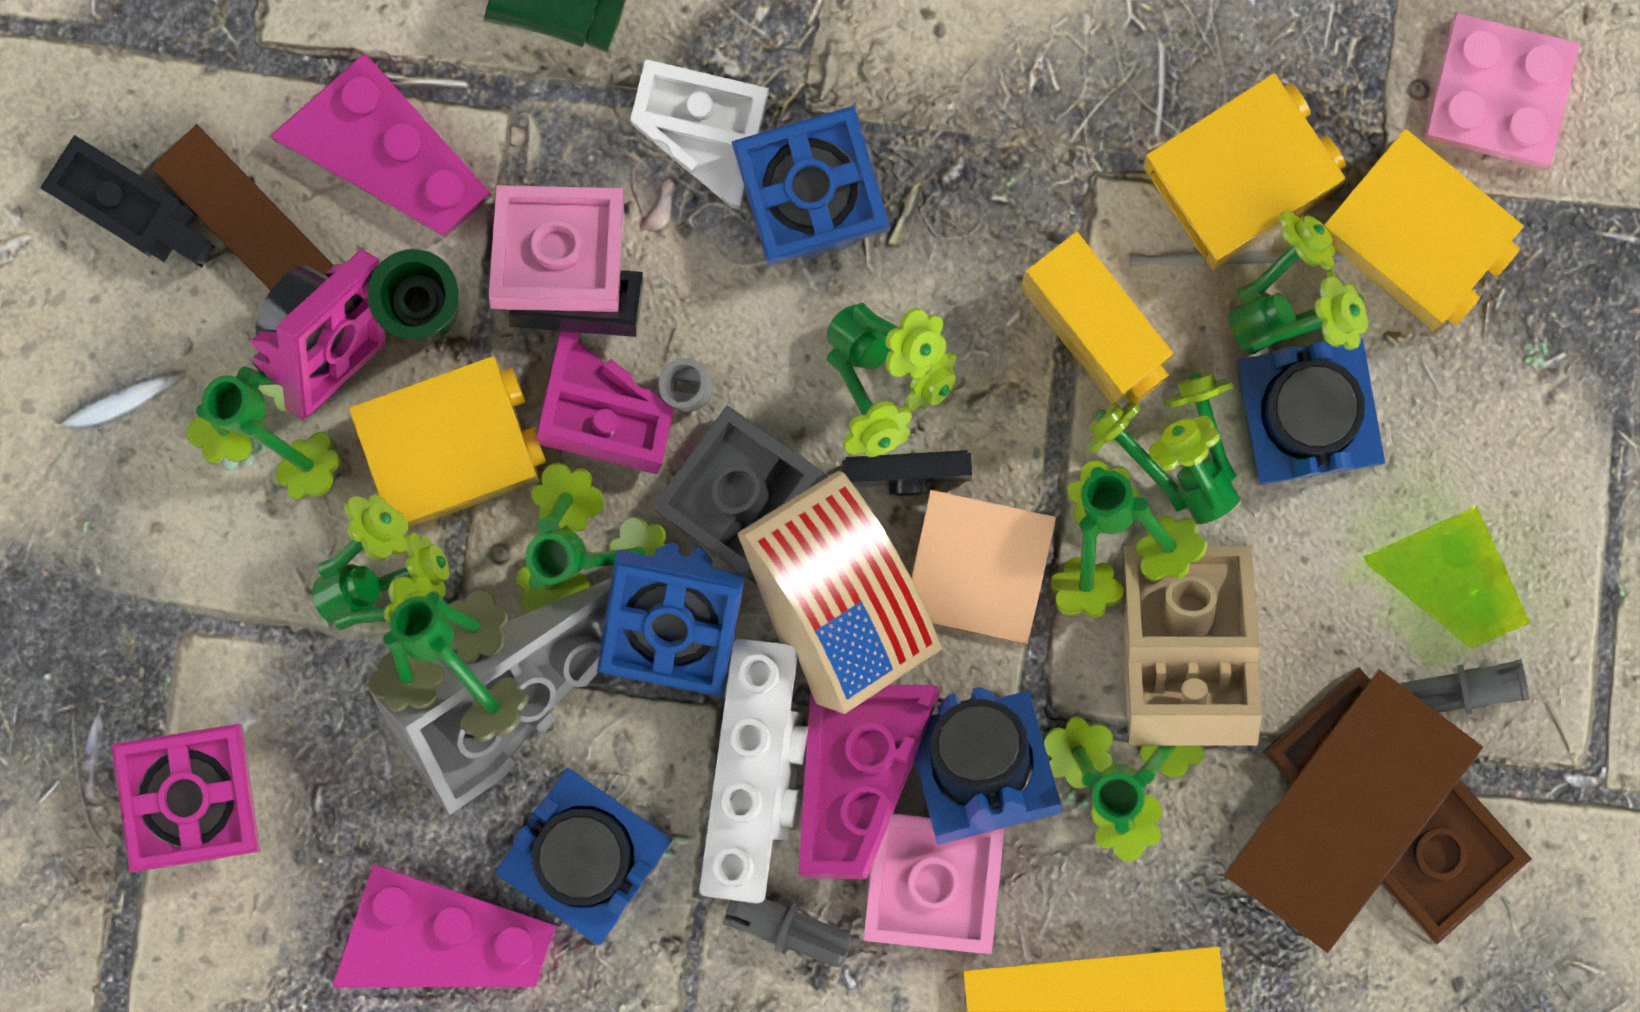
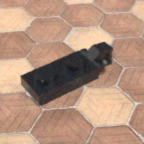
M76 135L72 137L40 187L46 193L148 257L153 255L164 263L172 250L203 268L216 248L208 240L187 228L195 214L184 208V204L180 200Z

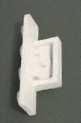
M736 639L733 642L699 888L703 896L762 903L766 894L773 840L788 841L789 829H796L802 811V793L799 790H795L798 764L804 765L806 762L809 727L803 726L805 714L790 711L798 658L792 645L747 639Z

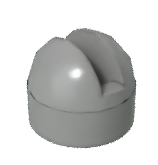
M680 358L670 362L661 372L658 384L659 392L663 400L670 406L683 412L699 410L709 403L713 393V380L709 371L703 365L689 358ZM677 381L700 386L697 394L675 391Z

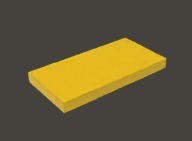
M1219 946L963 970L967 1012H1226Z

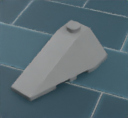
M612 579L508 620L507 624L501 628L505 636V642L498 654L491 657L480 654L475 662H464L486 689L491 690L499 680L511 677L516 680L520 689L528 694L529 701L520 710L521 721L508 734L493 736L487 742H479L473 734H467L461 728L460 721L463 714L473 707V695L441 659L432 662V664L435 663L442 667L444 679L439 685L435 686L437 698L431 706L425 709H415L408 705L406 709L394 712L388 709L385 699H379L372 695L392 736L442 808L449 815L502 780L516 764L511 756L535 729L543 734L557 719L551 712L574 686H587L597 675Z

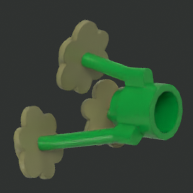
M477 589L471 592L465 602L457 600L450 605L436 591L428 593L427 596H415L406 599L393 611L390 619V631L383 636L384 644L392 653H388L381 658V670L374 672L370 676L368 687L371 694L376 698L385 699L388 709L394 712L402 711L408 705L415 709H425L435 702L437 698L435 686L439 685L444 679L442 667L435 663L432 664V662L441 659L473 695V707L463 714L460 721L461 728L467 734H473L479 742H487L493 736L510 733L521 721L520 710L527 705L529 701L528 694L520 689L519 684L511 677L499 680L491 690L486 689L464 663L475 662L480 654L491 657L502 650L505 636L501 628L508 622L507 611L501 606H496L494 596L484 589Z

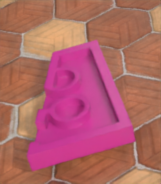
M365 53L270 136L275 142L291 151L297 152L340 179H344L378 198L379 201L444 238L451 234L492 197L487 188Z
M888 685L845 714L816 704L810 690L809 728L807 734L798 873L803 878L867 879L941 691L937 685Z
M376 864L372 867L332 988L536 987L557 924Z

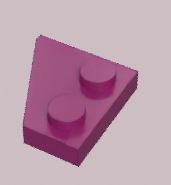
M559 331L535 441L543 446L658 474L663 463L674 408L650 389L639 387L632 380L631 375L612 359L605 364L578 342L580 334L577 332Z

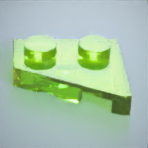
M1477 506L1363 556L1370 568L1395 586L1471 649L1531 623Z

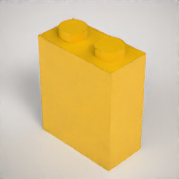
M1275 73L1148 153L1145 157L1143 169L1212 272L1283 227L1279 221V215L1284 210H1289L1299 217L1338 192L1345 180L1341 170L1346 167V163L1341 152L1327 135L1320 139L1306 120L1311 115V112L1304 97L1292 83L1283 86Z
M1406 128L1324 225L1332 237V245L1335 250L1340 252L1353 266L1432 331L1436 330L1447 319L1455 326L1461 322L1480 299V296L1472 288L1487 271L1497 278L1521 250L1512 240L1524 227L1523 224Z
M1077 231L1025 271L1020 289L1111 404L1114 402L1118 404L1126 397L1131 403H1139L1164 383L1163 380L1169 376L1164 366L1174 353Z
M494 356L348 407L379 496L387 504L404 515L409 525L408 529L541 482L536 466L547 463L542 445L535 441V427L523 430L515 406L526 403L514 368L502 370L500 363Z

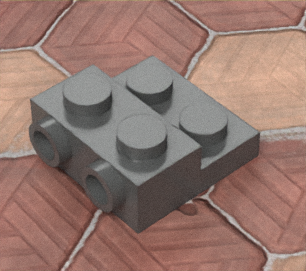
M726 405L651 508L734 570L746 575L748 580L757 585L737 533L827 478V476L820 469Z

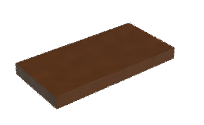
M1359 667L1355 668L1262 752L1290 784L1370 680ZM1460 779L1380 885L1433 944L1438 945L1532 858Z
M1377 669L1223 874L1326 953H1329L1484 747L1382 670Z

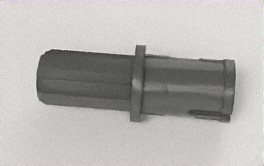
M1522 659L1464 670L1462 664L1457 665V673L1401 683L1403 687L1438 713L1464 709L1467 716L1472 715V709L1505 702L1529 700Z
M764 899L762 903L730 900L723 920V925L733 927L742 932L745 931L775 944L774 950L781 953L784 947L833 967H841L852 945V936L848 932L798 913L800 905L795 903L791 907H787L768 899Z

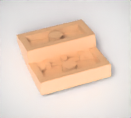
M930 490L911 579L932 624L1028 644L1056 517Z

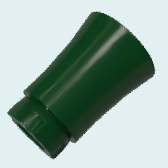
M489 0L483 22L521 28L554 37L582 48L586 42L587 45L595 49L608 52L627 0Z
M406 249L395 252L376 267L370 278L367 292L369 308L376 322L388 333L403 339L430 342L443 337L454 326L459 313L458 285L451 268L437 255L420 249ZM428 292L430 303L425 310L414 312L408 308L413 297L419 293Z

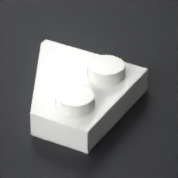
M645 59L630 121L636 129L727 205L740 210L745 187L731 141L760 132L769 88Z

